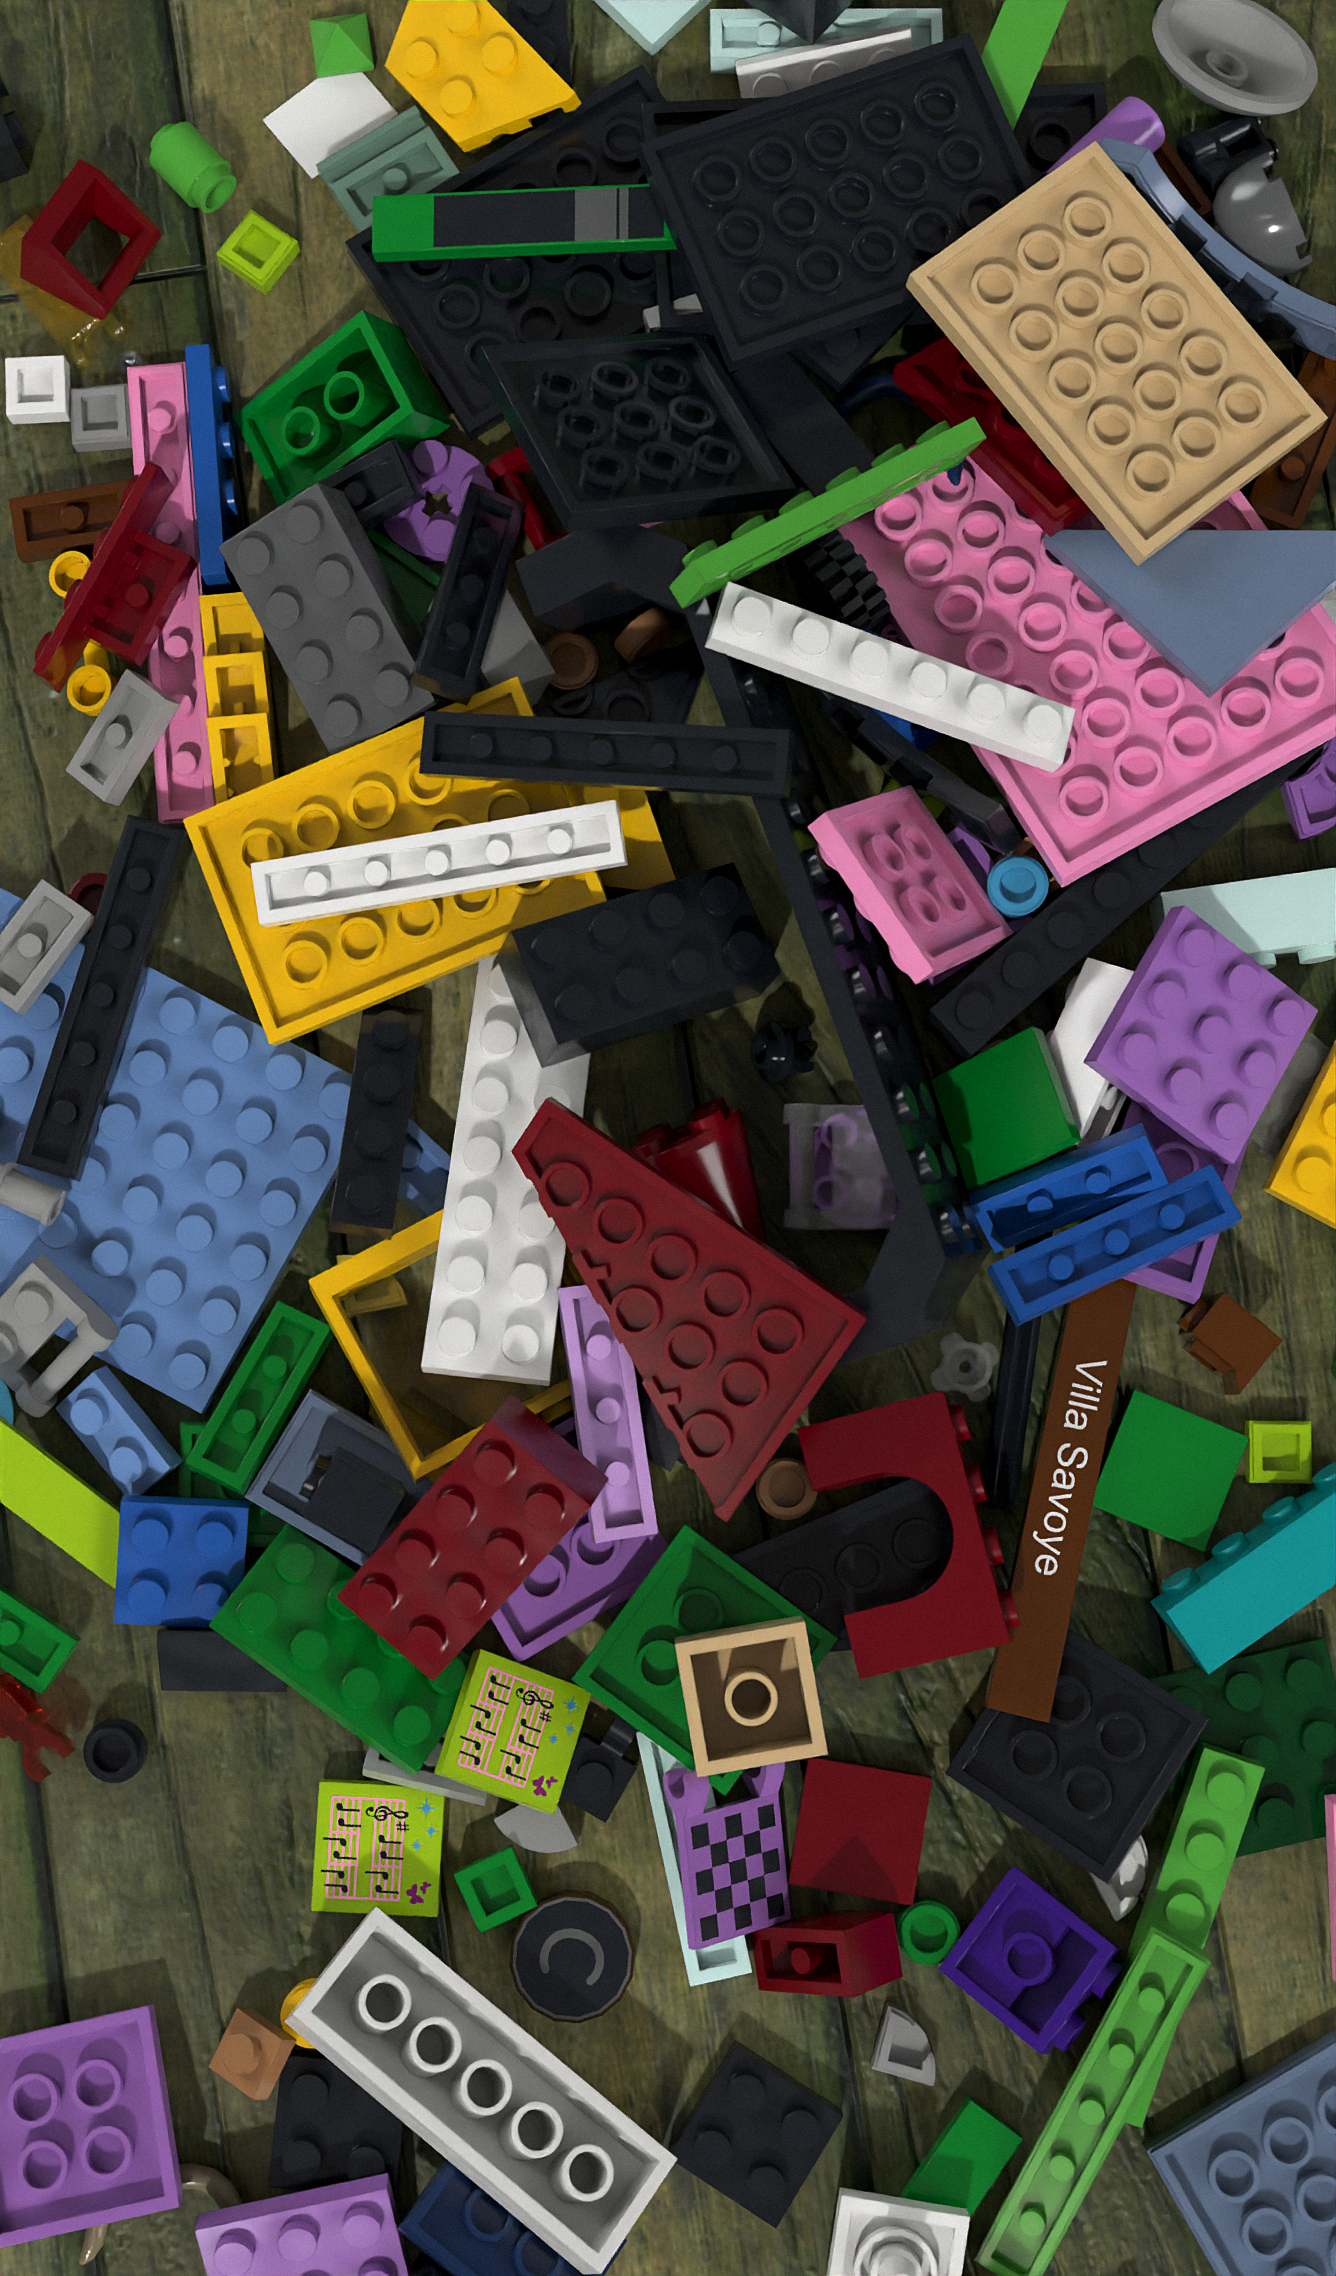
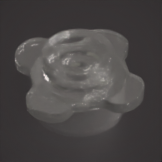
M958 1333L944 1336L939 1345L943 1353L939 1368L931 1374L932 1385L938 1391L944 1390V1392H948L949 1390H955L965 1393L968 1399L974 1402L984 1400L991 1392L988 1381L992 1374V1366L996 1365L999 1361L997 1348L989 1342H984L980 1345L966 1342ZM966 1361L970 1364L971 1369L968 1373L960 1371L959 1366L961 1362Z

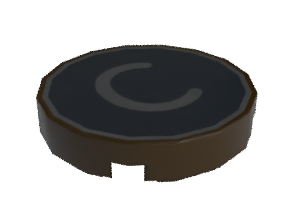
M563 1890L542 1899L537 1907L524 1913L511 1940L509 1967L516 1990L532 2010L553 2021L582 2023L603 2016L622 1999L633 1977L635 1944L628 1924L613 1903L590 1891Z

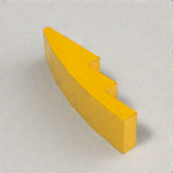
M243 592L198 596L206 656L202 657L209 718H206L216 805L279 778L267 638Z

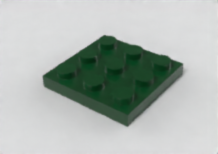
M1317 1636L1237 1655L1210 1674L1194 1665L1146 1677L1210 1719L1207 1727L1167 1790L1173 1818L1199 1742L1201 1741L1260 1761L1265 1767L1235 1858L1326 1836L1324 1795L1336 1794V1681L1324 1638Z

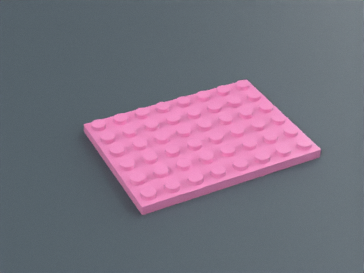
M917 443L907 448L906 451L917 446ZM969 456L966 457L961 482L958 486L953 485L949 481L947 473L944 472L837 529L842 534L844 541L848 539L854 545L855 553L857 555L862 554L867 561L865 565L868 570L874 571L879 579L876 583L884 589L887 596L885 600L890 604V616L888 619L906 647L1076 709L1063 763L1053 773L969 743L1061 888L1336 736V625L1320 602L1211 698H1208L1043 546L1046 533ZM1239 489L1187 530L1268 529ZM1090 511L1063 530L1107 529L1094 513Z

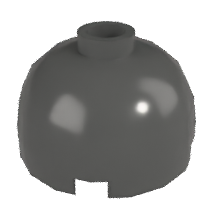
M1267 151L1230 173L1217 189L1212 204L1216 226L1212 228L1251 261L1280 279L1312 265L1313 259L1308 252L1300 255L1297 253L1296 247L1307 242L1282 178L1276 179L1275 176L1267 178L1263 170L1274 163Z

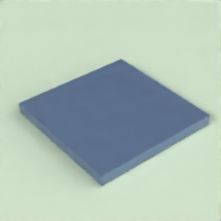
M1335 2028L1142 2144L1217 2276H1336Z

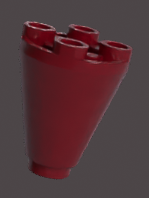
M718 1097L693 1109L690 1112L693 1119L683 1125L671 1129L668 1122H663L635 1137L638 1144L630 1149L631 1152L765 1243L767 1237L744 1119L737 1107H728L724 1098Z

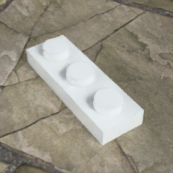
M908 23L819 42L813 45L810 44L735 60L741 98L778 97L912 52L911 30Z

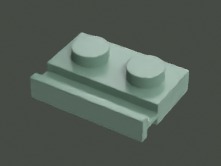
M415 105L316 164L319 177L323 183H326L334 200L357 234L372 226L373 196L425 194L460 173L431 128L427 127L422 120L420 112Z

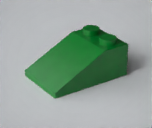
M364 310L350 319L233 415L278 507L294 498L301 491L390 440L396 439L404 445L406 452L414 450L422 441L433 440L451 426L400 327Z

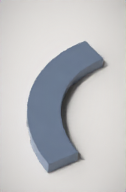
M1108 137L1102 139L1099 143L1100 147L1238 310L1258 323L1265 316L1272 318L1283 326L1295 331L1291 336L1292 342L1336 361V306L1312 297L1287 284L1234 248L1187 203L1159 166L1150 148Z

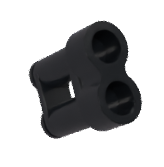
M1240 114L1210 130L1200 127L1180 137L1177 141L1178 155L1193 174L1209 200L1215 198L1217 189L1227 176L1244 163L1267 151L1274 162L1279 158L1277 144L1273 139L1265 137L1261 130L1259 116ZM1240 140L1248 142L1249 148L1231 157L1225 149Z

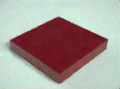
M823 1756L807 1758L788 1871V1884L913 1906L932 1777L921 1773Z

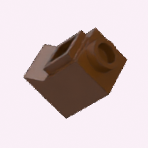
M1225 1292L1210 1295L1207 1300L1200 1295V1298L1194 1304L1190 1303L1176 1322L1183 1329L1179 1336L1186 1341L1182 1348L1214 1375H1222L1225 1395L1240 1394L1283 1341Z

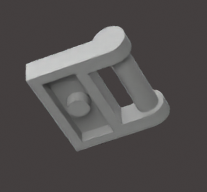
M44 1254L34 1260L0 1297V1378L16 1393V1401L21 1409L34 1417L45 1416L56 1404L57 1393L96 1351L102 1352L107 1350L119 1336V1329L115 1322ZM69 1319L77 1327L78 1335L40 1375L28 1362Z

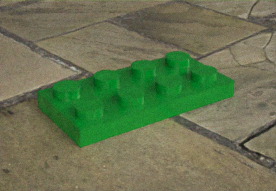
M287 1522L211 1620L209 1627L413 1777L420 1770L449 1727L471 1657L461 1650L437 1678L432 1681L336 1597L356 1572Z

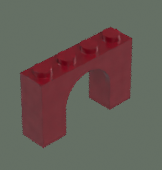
M942 1390L797 1428L813 1491L821 1494L884 1477L898 1476L911 1478L928 1485L936 1492L945 1504L952 1522L954 1537L952 1554L945 1571L934 1585L913 1598L844 1615L859 1679L875 1677L1014 1642L1010 1629L1021 1627L1020 1617L1012 1589L1002 1591L999 1589L994 1566L1004 1563L1003 1553L995 1526L983 1528L977 1503L988 1501L978 1463L970 1466L966 1465L961 1441L971 1439L961 1402L950 1405L948 1395Z

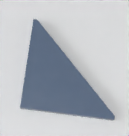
M1061 530L1052 537H1049L1047 534L1044 535L1043 546L1208 698H1211L1336 587V531L1185 530L1139 566L1133 562L1108 530Z

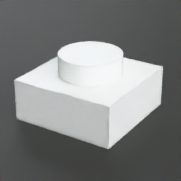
M64 355L5 358L6 415L12 424L71 421L69 397L70 365Z

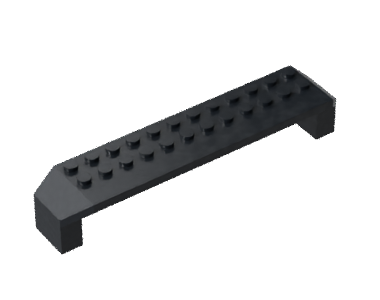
M638 524L576 531L515 561L536 619L571 634H581L588 637L654 604L686 617L689 622L726 726L787 729L795 734L789 798L752 796L900 1204L865 1287L842 1296L869 1314V1316L834 1368L942 1330L992 1247L970 1207L968 1193L973 1191L968 1190L931 1083L928 1068L877 929L873 922L867 920L858 911L853 900L854 894L838 871L830 867L823 860L818 851V842L808 829V826L824 812L833 809L785 678L781 674L705 647L723 588L683 609L669 588L686 568L682 559L694 549L693 547ZM744 577L733 582L752 590L749 580Z

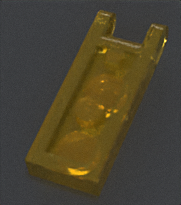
M25 214L0 234V277L74 364L83 371L91 363L86 353L78 347L82 342L103 326L108 334L117 342L124 339L127 333L111 313L104 320L96 319L20 278L22 237L33 224L32 220Z

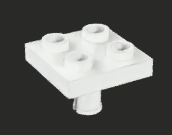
M840 2187L826 2276H962L970 2221L969 2213L964 2208Z

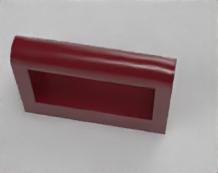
M79 159L22 237L20 278L96 319L104 320L159 242L161 232L100 169ZM92 218L130 238L97 287L65 258L67 252Z

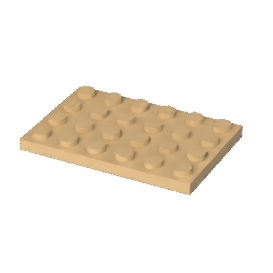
M1096 141L910 273L906 283V287L1137 566L1319 430L1328 419L1320 407Z

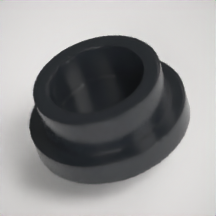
M122 1718L108 1719L95 1726L88 1734L83 1747V1757L88 1770L97 1779L107 1783H120L135 1776L143 1767L148 1753L147 1740L142 1730L133 1722Z

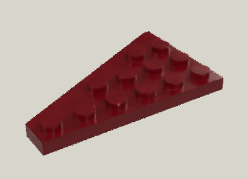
M548 1097L544 1100L511 1152L525 1177L531 1180L539 1194V1202L548 1218L552 1217L573 1254L572 1260L596 1303L601 1305L607 1314L609 1326L619 1344L623 1343L644 1380L642 1384L667 1429L671 1430L678 1440L680 1452L690 1469H694L715 1506L713 1511L718 1517L727 1522L866 1322L869 1314L556 1099Z

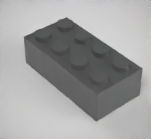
M316 483L218 546L331 756L421 718L425 715V711H437L456 703V701L409 684L422 636L343 491Z

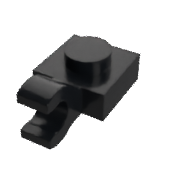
M616 1714L601 1741L584 1732L575 1747L560 1796L606 1823L637 1769L638 1763L623 1754L638 1730Z

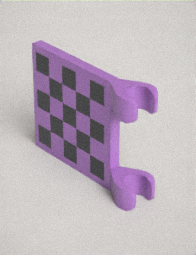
M785 1762L744 1769L741 1775L751 1796L705 1809L710 1790L708 1776L697 1777L696 1770L687 1772L685 1768L681 1767L671 1769L664 1774L663 1790L676 1820L688 1949L699 1950L791 1919L778 1795L784 1776Z

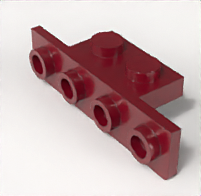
M151 461L146 463L140 475H134L127 483L122 495V508L112 526L104 528L97 537L93 548L94 559L83 579H78L71 585L64 600L65 611L53 632L46 633L37 646L33 673L50 689L59 694L88 642L141 668L197 566L196 561L191 555L148 534L174 488L161 466Z

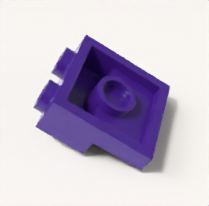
M1012 1865L938 1969L1039 2054H1049L1054 2046L1065 2052L1080 2034L1086 2024V2020L1078 2012L1092 1992L1100 1999H1103L1114 1986L1124 1969L1115 1961L1123 1949L1076 1911L1063 1904L1021 1869Z

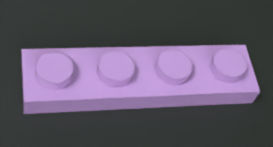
M587 1285L558 1288L559 1315L579 1453L609 1478L588 1510L592 1542L596 1544L657 1534L658 1528L634 1363L623 1343L619 1344L609 1326L607 1314L603 1307L596 1303Z

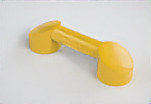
M68 551L59 555L52 563L49 571V582L52 589L65 599L71 585L76 580L83 579L92 559L78 551ZM88 642L83 651L85 666L78 668L69 678L67 697L72 706L89 716H98L120 679L111 674L108 652Z

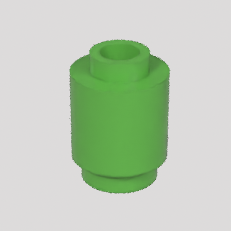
M190 122L166 124L154 135L151 141L150 165L190 207H199L204 213H211L221 208L229 200L237 184L236 178L231 173V165Z

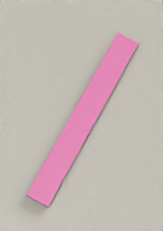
M186 362L127 367L134 475H140L146 463L151 461L161 466L174 486L148 534L191 555L197 563L195 570L147 655L149 681L180 704L154 747L159 823L176 828H185L182 819L215 806L216 798L206 718H209V709L202 657L206 656L198 597L206 595L205 581L201 576L187 370Z

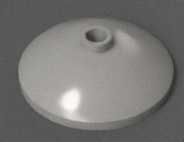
M1162 0L1154 15L1152 32L1163 62L1190 93L1210 106L1226 112L1243 115L1274 116L1301 107L1308 100L1316 86L1318 69L1314 56L1307 44L1284 20L1252 0Z

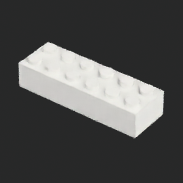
M377 1907L362 1920L284 2021L582 2274H601L677 2160L673 2154Z

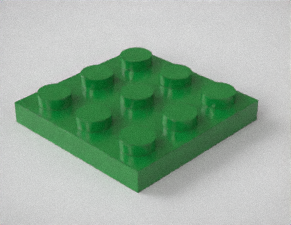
M684 1523L572 1676L571 1680L693 1771L696 1770L675 1648V1637L801 1615L806 1625L814 1672L838 1638ZM744 1769L708 1775L709 1784L726 1796Z

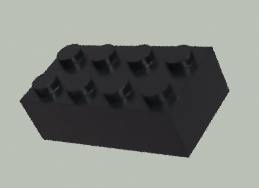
M734 862L511 930L496 956L542 1068L759 997L781 973Z

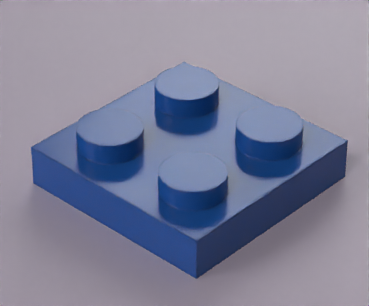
M123 1495L120 1505L114 1624L210 1628L211 1620L245 1577L250 1501Z

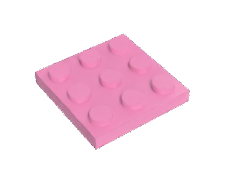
M911 785L824 812L808 826V829L818 842V851L823 860L841 875L854 894L853 900L858 911L867 920L874 923L889 945V953L893 962L901 971L909 974L915 985L997 947L1014 934Z

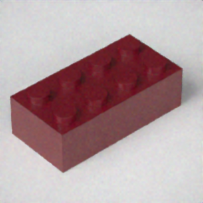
M511 1394L370 1555L336 1597L427 1677L434 1681L590 1509L609 1478Z

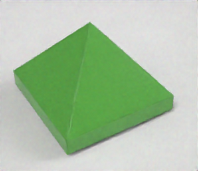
M366 12L309 20L318 78L375 70Z

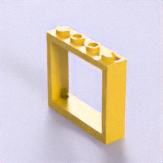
M444 1209L394 1234L391 1240L385 1239L308 1280L314 1298L416 1485L427 1479L433 1484L485 1424L424 1457L340 1302L437 1251ZM567 1245L563 1279L568 1287L586 1285L572 1260L573 1254ZM569 1378L528 1399L523 1404L547 1425L552 1424L573 1411Z

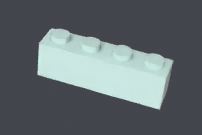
M1336 867L1161 892L1149 904L1154 937L1170 909L1185 905L1265 969L1277 966L1276 958L1298 955L1300 964H1312L1336 958Z

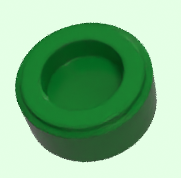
M927 1896L915 1898L913 1906L905 1904L897 1916L895 1929L900 1948L910 1960L920 1965L933 1966L943 1963L960 1939V1927L957 1918L949 1906L937 1898Z

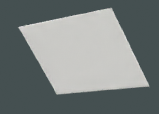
M363 72L317 78L265 117L263 121L313 179L318 175L317 163L388 122L398 113Z

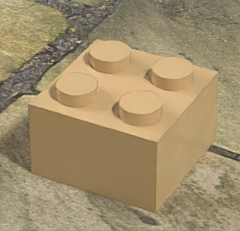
M801 1615L675 1637V1648L697 1777L828 1754L806 1625Z

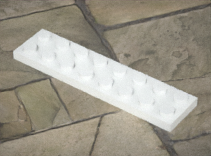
M496 954L479 961L421 1368L426 1373L549 1386L559 1313L557 1289L562 1288L567 1243L552 1217L548 1218L539 1202V1194L532 1181L525 1177L511 1151L544 1100L548 1097H553L583 1118L591 1052L545 1068L541 1067L497 961Z

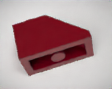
M864 1910L833 1911L794 1917L750 1933L758 1988L761 1991L856 1997L903 1977L893 1912Z

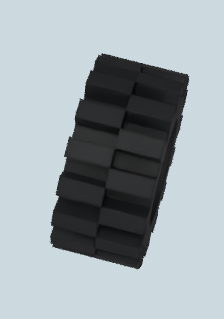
M831 531L800 547L788 556L786 565L790 568L788 570L790 578L797 583L794 586L797 592L806 599L805 605L810 611L813 610L816 614L859 630L865 628L872 630L889 618L890 604L885 600L887 596L884 589L876 583L879 579L874 571L868 570L865 565L867 561L862 554L857 555L854 545L848 539L844 541L839 531Z

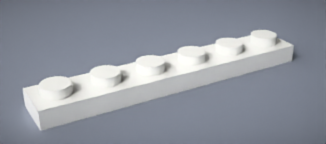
M727 581L721 591L705 645L706 648L725 653L728 656L1051 773L1055 772L1063 763L1076 709Z
M616 800L262 861L251 863L250 865L259 925L272 927L628 865L619 804Z

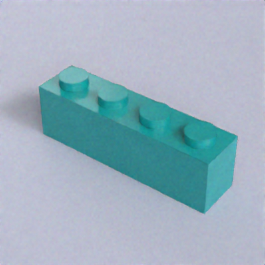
M1336 1462L1320 1470L1312 1478L1314 1486L1296 1499L1293 1496H1288L1269 1506L1261 1515L1264 1521L1245 1535L1243 1532H1236L1218 1542L1211 1550L1214 1557L1195 1570L1191 1567L1184 1568L1171 1575L1160 1587L1163 1593L1150 1601L1191 1663L1207 1674L1212 1673L1336 1584Z

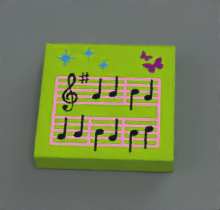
M483 1649L474 1650L434 1774L545 1814H555L591 1694L580 1686Z
M321 1779L319 1781L311 1911L369 1914L377 1907L386 1915L437 1917L440 1906L446 1796L390 1782Z

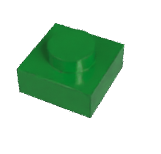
M513 1843L457 1869L454 1873V1877L480 1934L538 1906L539 1900Z

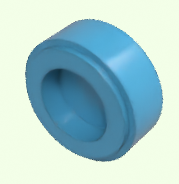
M1008 856L1000 860L992 868L988 876V897L999 913L1009 918L1021 919L1035 914L1043 906L1048 895L1049 881L1046 871L1039 862L1028 856Z

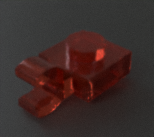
M6 1672L0 1675V1737L5 1739L9 1736L15 1743L18 1741L22 1742L23 1769L31 1779L42 1782L52 1773L40 1760L41 1749L44 1746H50L65 1759L75 1751V1747L67 1735L55 1730L46 1721L49 1716Z

